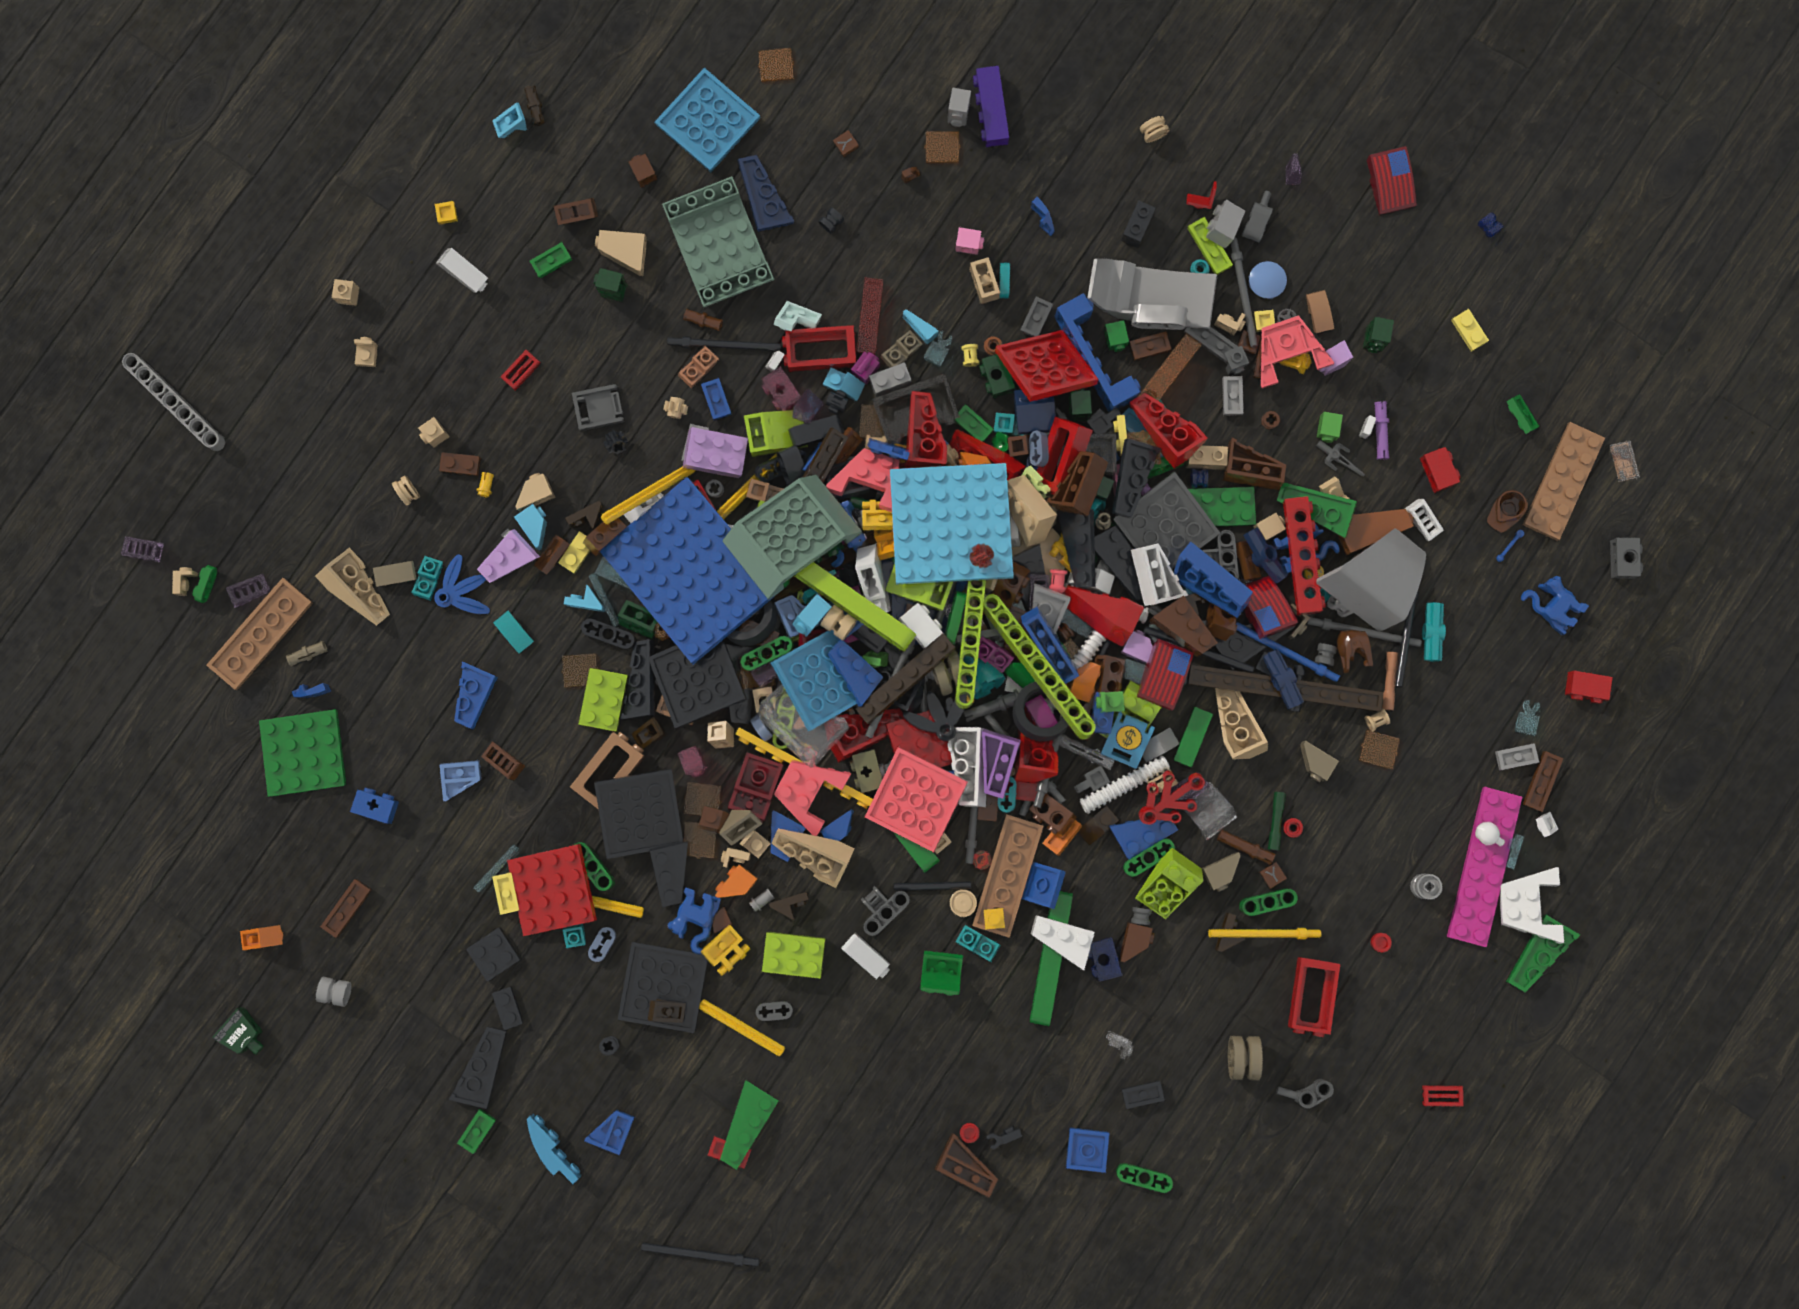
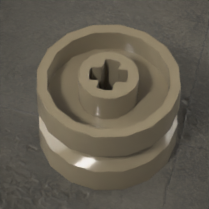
M956 650L946 658L947 663L942 661L932 670L935 682L939 686L942 696L952 693V680L957 688L960 658ZM962 676V682L968 684L966 676Z
M1230 1036L1228 1043L1230 1079L1242 1080L1246 1074L1249 1080H1260L1262 1074V1045L1260 1037L1248 1036L1244 1042L1241 1036Z

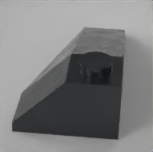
M887 666L873 667L883 678L872 694L891 678L895 668ZM925 677L893 703V705L916 714L924 695Z

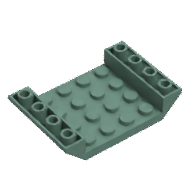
M733 177L662 204L703 307L774 280Z
M812 475L797 479L736 522L723 539V543L769 600L784 589V582L843 540L848 544L862 534V531L818 476Z

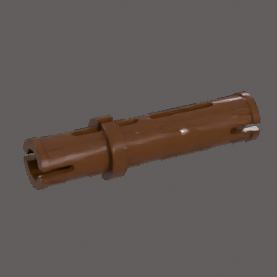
M1223 829L1220 831L1221 833H1219L1217 841L1250 855L1252 859L1257 858L1269 865L1273 862L1275 853L1261 848L1257 843L1254 845L1230 834Z

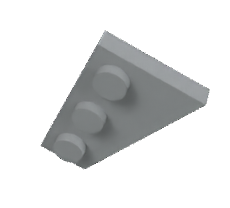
M1034 584L1032 609L1035 607L1039 608L1056 634L1071 598Z

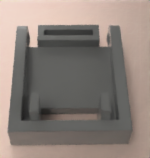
M616 384L572 393L580 431L624 422L623 417L616 418V416L623 415L619 392L611 393V391L618 389ZM586 402L589 418L581 417L579 403Z

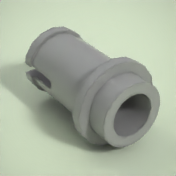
M767 888L756 898H751L752 901L749 903L756 912L758 910L761 911L763 906L775 898Z

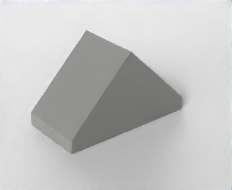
M1171 728L1150 738L1142 755L1146 763L1179 745Z

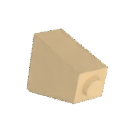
M599 230V236H596L595 247L598 248L600 254L639 276H643L647 244L645 234Z

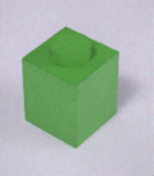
M1323 412L1319 419L1317 438H1322L1323 442L1329 443L1336 441L1340 436L1343 415Z

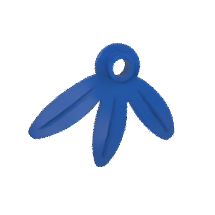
M456 555L446 569L443 588L435 593L434 599L436 604L440 607H448L452 604L470 613L488 614L490 609L486 605L470 598L460 597V595L479 587L486 579L483 575H475L454 585L462 566V555ZM443 594L446 595L445 601L441 600V596Z

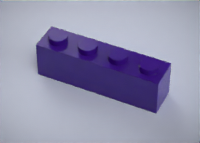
M999 66L977 68L976 76H973L974 87L978 88V94H975L976 104L980 105L981 109L978 112L979 123H983L981 139L985 141L986 147L1006 145L1009 142V133Z

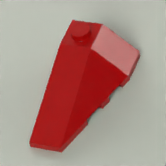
M911 392L906 449L910 454L908 460L905 459V468L946 466L947 445L942 436L941 425L938 423L937 412L931 393Z
M1143 393L1129 403L1156 446L1161 448V454L1173 468L1187 461L1207 440L1205 434L1196 424L1184 420L1180 417V414L1168 410L1164 407V404L1146 393Z
M1024 706L1025 715L1027 719L1033 725L1036 726L1035 722L1031 719L1026 707ZM1019 731L1018 739L1021 742L1015 761V780L1035 783L1057 776L1058 755L1054 751L1053 740L1045 742L1035 741Z

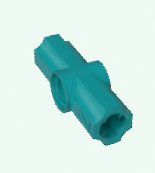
M1426 603L1425 623L1422 628V638L1425 640L1424 661L1440 662L1442 661V644L1446 635V627L1443 624L1444 604Z

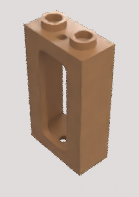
M613 732L570 786V788L597 809L596 795L585 788L584 785L615 746H619L629 754V759L614 778L632 775L646 757L642 754L644 750L637 744L632 746L628 743L629 738L621 732L618 734Z

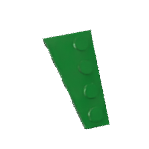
M1283 483L1278 494V502L1283 504L1284 499L1308 496L1309 501H1312L1313 513H1310L1311 520L1341 537L1347 538L1357 501Z
M1543 915L1542 925H1563L1548 915ZM1563 925V944H1558L1555 941L1543 939L1533 934L1506 982L1522 992H1526L1580 934Z
M746 1080L720 1160L736 1170L778 1103V1100Z

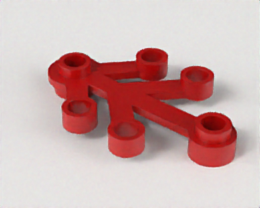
M1165 771L1162 774L1164 785L1161 801L1154 805L1155 796L1159 792V787L1155 782H1150L1146 787L1148 791L1146 806L1139 811L1141 822L1150 825L1155 823L1156 820L1171 821L1172 823H1179L1181 821L1179 811L1173 810L1170 813L1160 812L1165 808L1194 812L1197 809L1195 800H1176L1191 789H1202L1205 785L1203 776L1199 773L1191 774L1188 782L1170 794L1175 776L1171 771ZM1168 775L1172 776L1169 780L1165 779ZM1194 778H1199L1197 782H1192ZM1151 787H1156L1154 791H1150ZM1193 803L1194 806L1189 808L1188 805ZM1151 812L1150 816H1145L1146 813ZM1173 815H1178L1176 819H1172Z

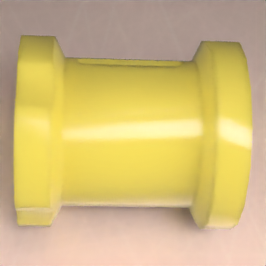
M967 344L961 347V350L964 351V367H973L980 364V361L977 359V344Z

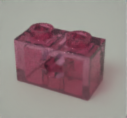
M781 367L762 378L763 385L761 387L767 396L769 394L774 400L771 402L777 411H789L802 402L801 396ZM777 389L783 390L784 394L778 393Z
M693 746L677 753L686 775L696 778L705 774L704 770L708 768L699 747Z

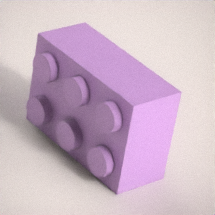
M691 427L688 431L682 468L739 478L742 476L748 438Z

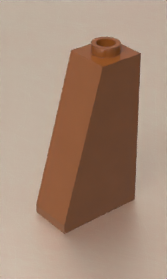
M1406 509L1353 515L1347 538L1345 539L1338 535V538L1347 556L1373 545L1395 528L1400 532L1412 528L1414 520Z

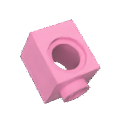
M959 227L956 251L978 255V250L983 248L984 238L981 237V231Z

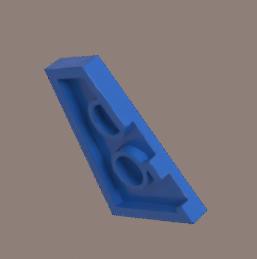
M838 640L827 655L838 673L844 678L847 683L846 687L849 692L853 693L856 698L855 702L860 707L882 680L883 676L848 644Z
M462 661V677L459 681L460 693L459 698H457L454 721L474 730L498 677Z
M1141 820L1109 826L1128 860L1178 831L1175 823L1164 820H1156L1155 823L1150 825L1142 823Z

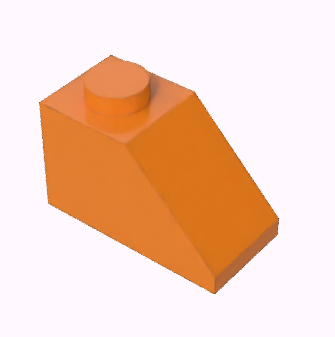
M280 925L240 931L242 951L283 944V932Z

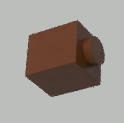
M646 154L636 155L629 161V165L640 187L657 180Z
M1030 435L1008 438L1010 457L1029 455Z

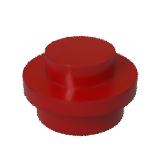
M966 1123L960 1129V1137L966 1143H973L979 1138V1129L973 1123Z

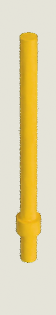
M1297 928L1296 930L1210 929L1208 934L1209 937H1269L1306 940L1307 938H1320L1321 930H1307L1306 928Z

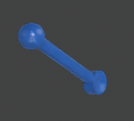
M1522 530L1516 531V536L1514 537V539L1501 553V555H1498L1496 557V560L1498 562H1502L1504 560V556L1514 545V543L1518 540V538L1524 536V532Z

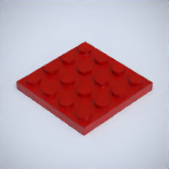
M1063 330L998 345L995 348V353L1030 402L1094 386L1098 383L1097 376Z
M581 844L507 860L520 909L518 914L523 936L597 920Z

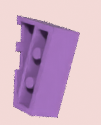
M983 729L984 793L1003 799L1021 740Z

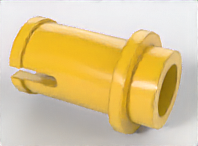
M482 472L480 485L476 491L478 496L488 498L492 494L490 490L494 475Z

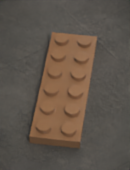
M1572 422L1567 424L1523 522L1524 526L1556 541L1560 540L1604 442V437Z
M282 578L206 666L234 690H238L313 602L285 578Z
M1006 814L972 926L1010 938L1042 833V825ZM1003 908L1005 928L985 929L983 910Z

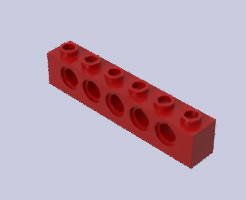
M1308 496L1284 499L1283 508L1297 615L1321 613L1323 611L1322 608H1325V599L1320 594L1322 587L1316 583L1319 578L1320 560L1316 558L1315 551L1318 550L1317 539L1313 538L1315 521L1311 520L1310 513H1313L1312 501H1309ZM1298 513L1302 514L1305 521H1296L1295 515ZM1300 532L1305 533L1307 540L1300 541L1297 538V534ZM1306 551L1309 554V560H1302L1300 552ZM1302 571H1310L1312 578H1303ZM1311 589L1314 592V598H1307L1304 591Z

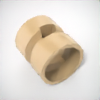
M833 605L820 625L828 631L833 630L834 635L843 641L851 632L857 620L849 614L844 615L842 609Z

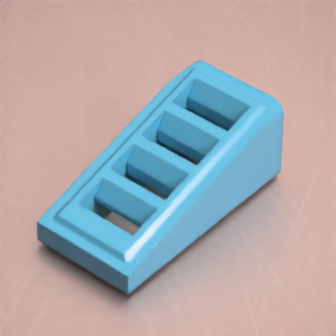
M903 311V319L926 344H929L938 336L939 331L910 311Z

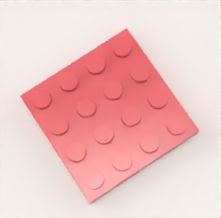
M898 747L865 818L935 852L968 781Z

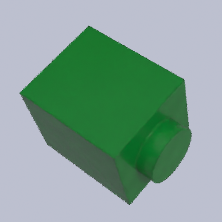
M1124 320L1105 324L1104 333L1108 350H1114V352L1124 350L1129 343Z

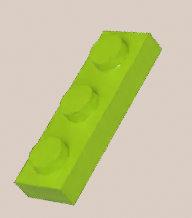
M1203 217L1189 225L1187 229L1214 274L1218 275L1231 268L1233 264L1222 246L1206 238L1209 231L1207 229L1208 222Z

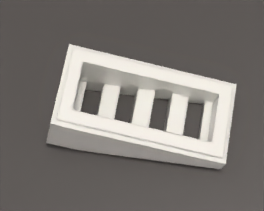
M1417 499L1405 508L1412 515L1414 525L1427 541L1432 540L1444 531L1424 499ZM1424 513L1425 516L1419 519V516H1421ZM1427 520H1430L1428 524L1423 525ZM1434 525L1435 528L1428 533L1427 530Z

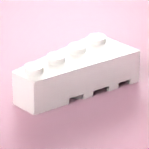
M955 727L956 735L947 743L951 753V765L954 774L968 781L959 800V805L986 807L982 740L984 728Z

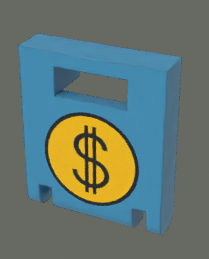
M1119 712L1101 754L1137 769L1155 727L1151 726L1147 733L1145 732L1147 723L1127 714L1124 721L1121 722L1120 719L1123 713ZM1116 748L1128 753L1131 757L1127 758L1114 752L1113 749Z

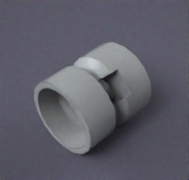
M1418 874L1413 877L1410 888L1414 896L1431 900L1437 898L1442 892V883L1435 875Z
M322 977L317 987L316 1001L321 1003H330L332 1001L333 1005L345 1007L351 993V982L343 980L336 982L332 978Z

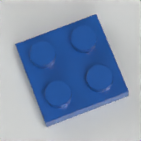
M1032 862L1021 899L1055 909L1066 872Z
M1070 1128L1066 1168L1106 1173L1109 1132Z

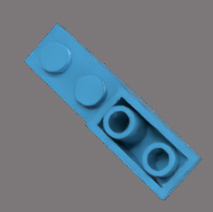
M530 1115L527 1118L528 1130L540 1159L553 1176L560 1170L574 1184L582 1175L579 1173L580 1169L574 1163L570 1164L565 1159L567 1157L561 1149L557 1150L555 1148L560 1142L558 1140L559 1136L554 1130H549L544 1125L545 1121L539 1115Z

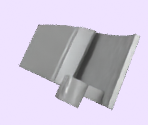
M1094 259L1087 298L1108 314L1118 319L1132 321L1131 325L1136 328L1182 330L1185 327L1210 329L1217 274L1167 271L1137 267L1136 264L1127 261Z

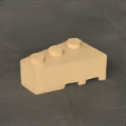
M1025 475L1007 480L1009 511L1026 546L1044 542L1057 514Z

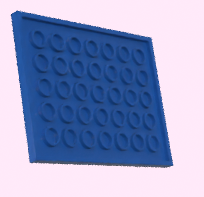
M686 477L651 506L650 510L620 532L600 552L692 664H695L771 599L768 600L723 543V539L731 528L690 479Z

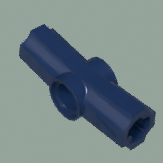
M1258 527L1245 533L1243 536L1253 552V563L1257 567H1263L1275 584L1286 578L1288 573L1278 561L1276 549L1266 543Z
M1274 650L1263 656V660L1271 673L1272 683L1280 691L1287 709L1304 703L1296 685V675L1290 667H1287L1279 650Z

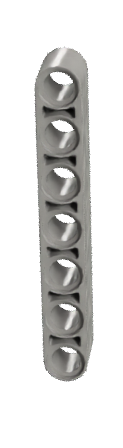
M128 353L123 357V366L199 441L213 451L223 449L225 446L223 436L145 360L134 353ZM137 360V364L132 367L133 361ZM150 373L149 379L145 380L146 374ZM163 386L162 392L158 393L159 387ZM177 399L176 404L171 406L172 400ZM190 411V416L184 419L185 413ZM203 424V429L198 432V426ZM216 437V442L211 445V439Z

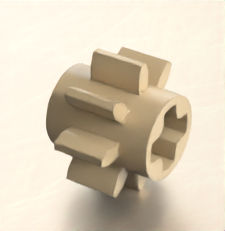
M671 397L670 402L665 401L663 410L667 411L668 417L681 419V415L687 414L688 406L684 404V399Z

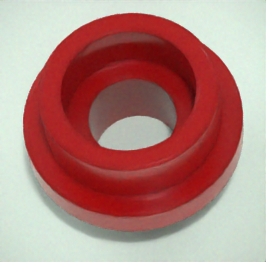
M1291 818L1284 823L1283 830L1287 836L1295 838L1301 835L1303 825L1300 820ZM1292 824L1296 826L1294 832L1290 830V825Z

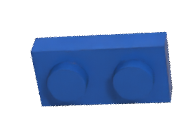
M719 378L701 384L713 420L732 415Z

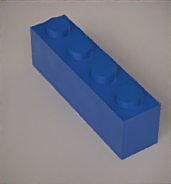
M1035 607L1023 614L1021 620L1024 627L1062 681L1067 684L1077 678L1079 673L1075 664L1039 608Z

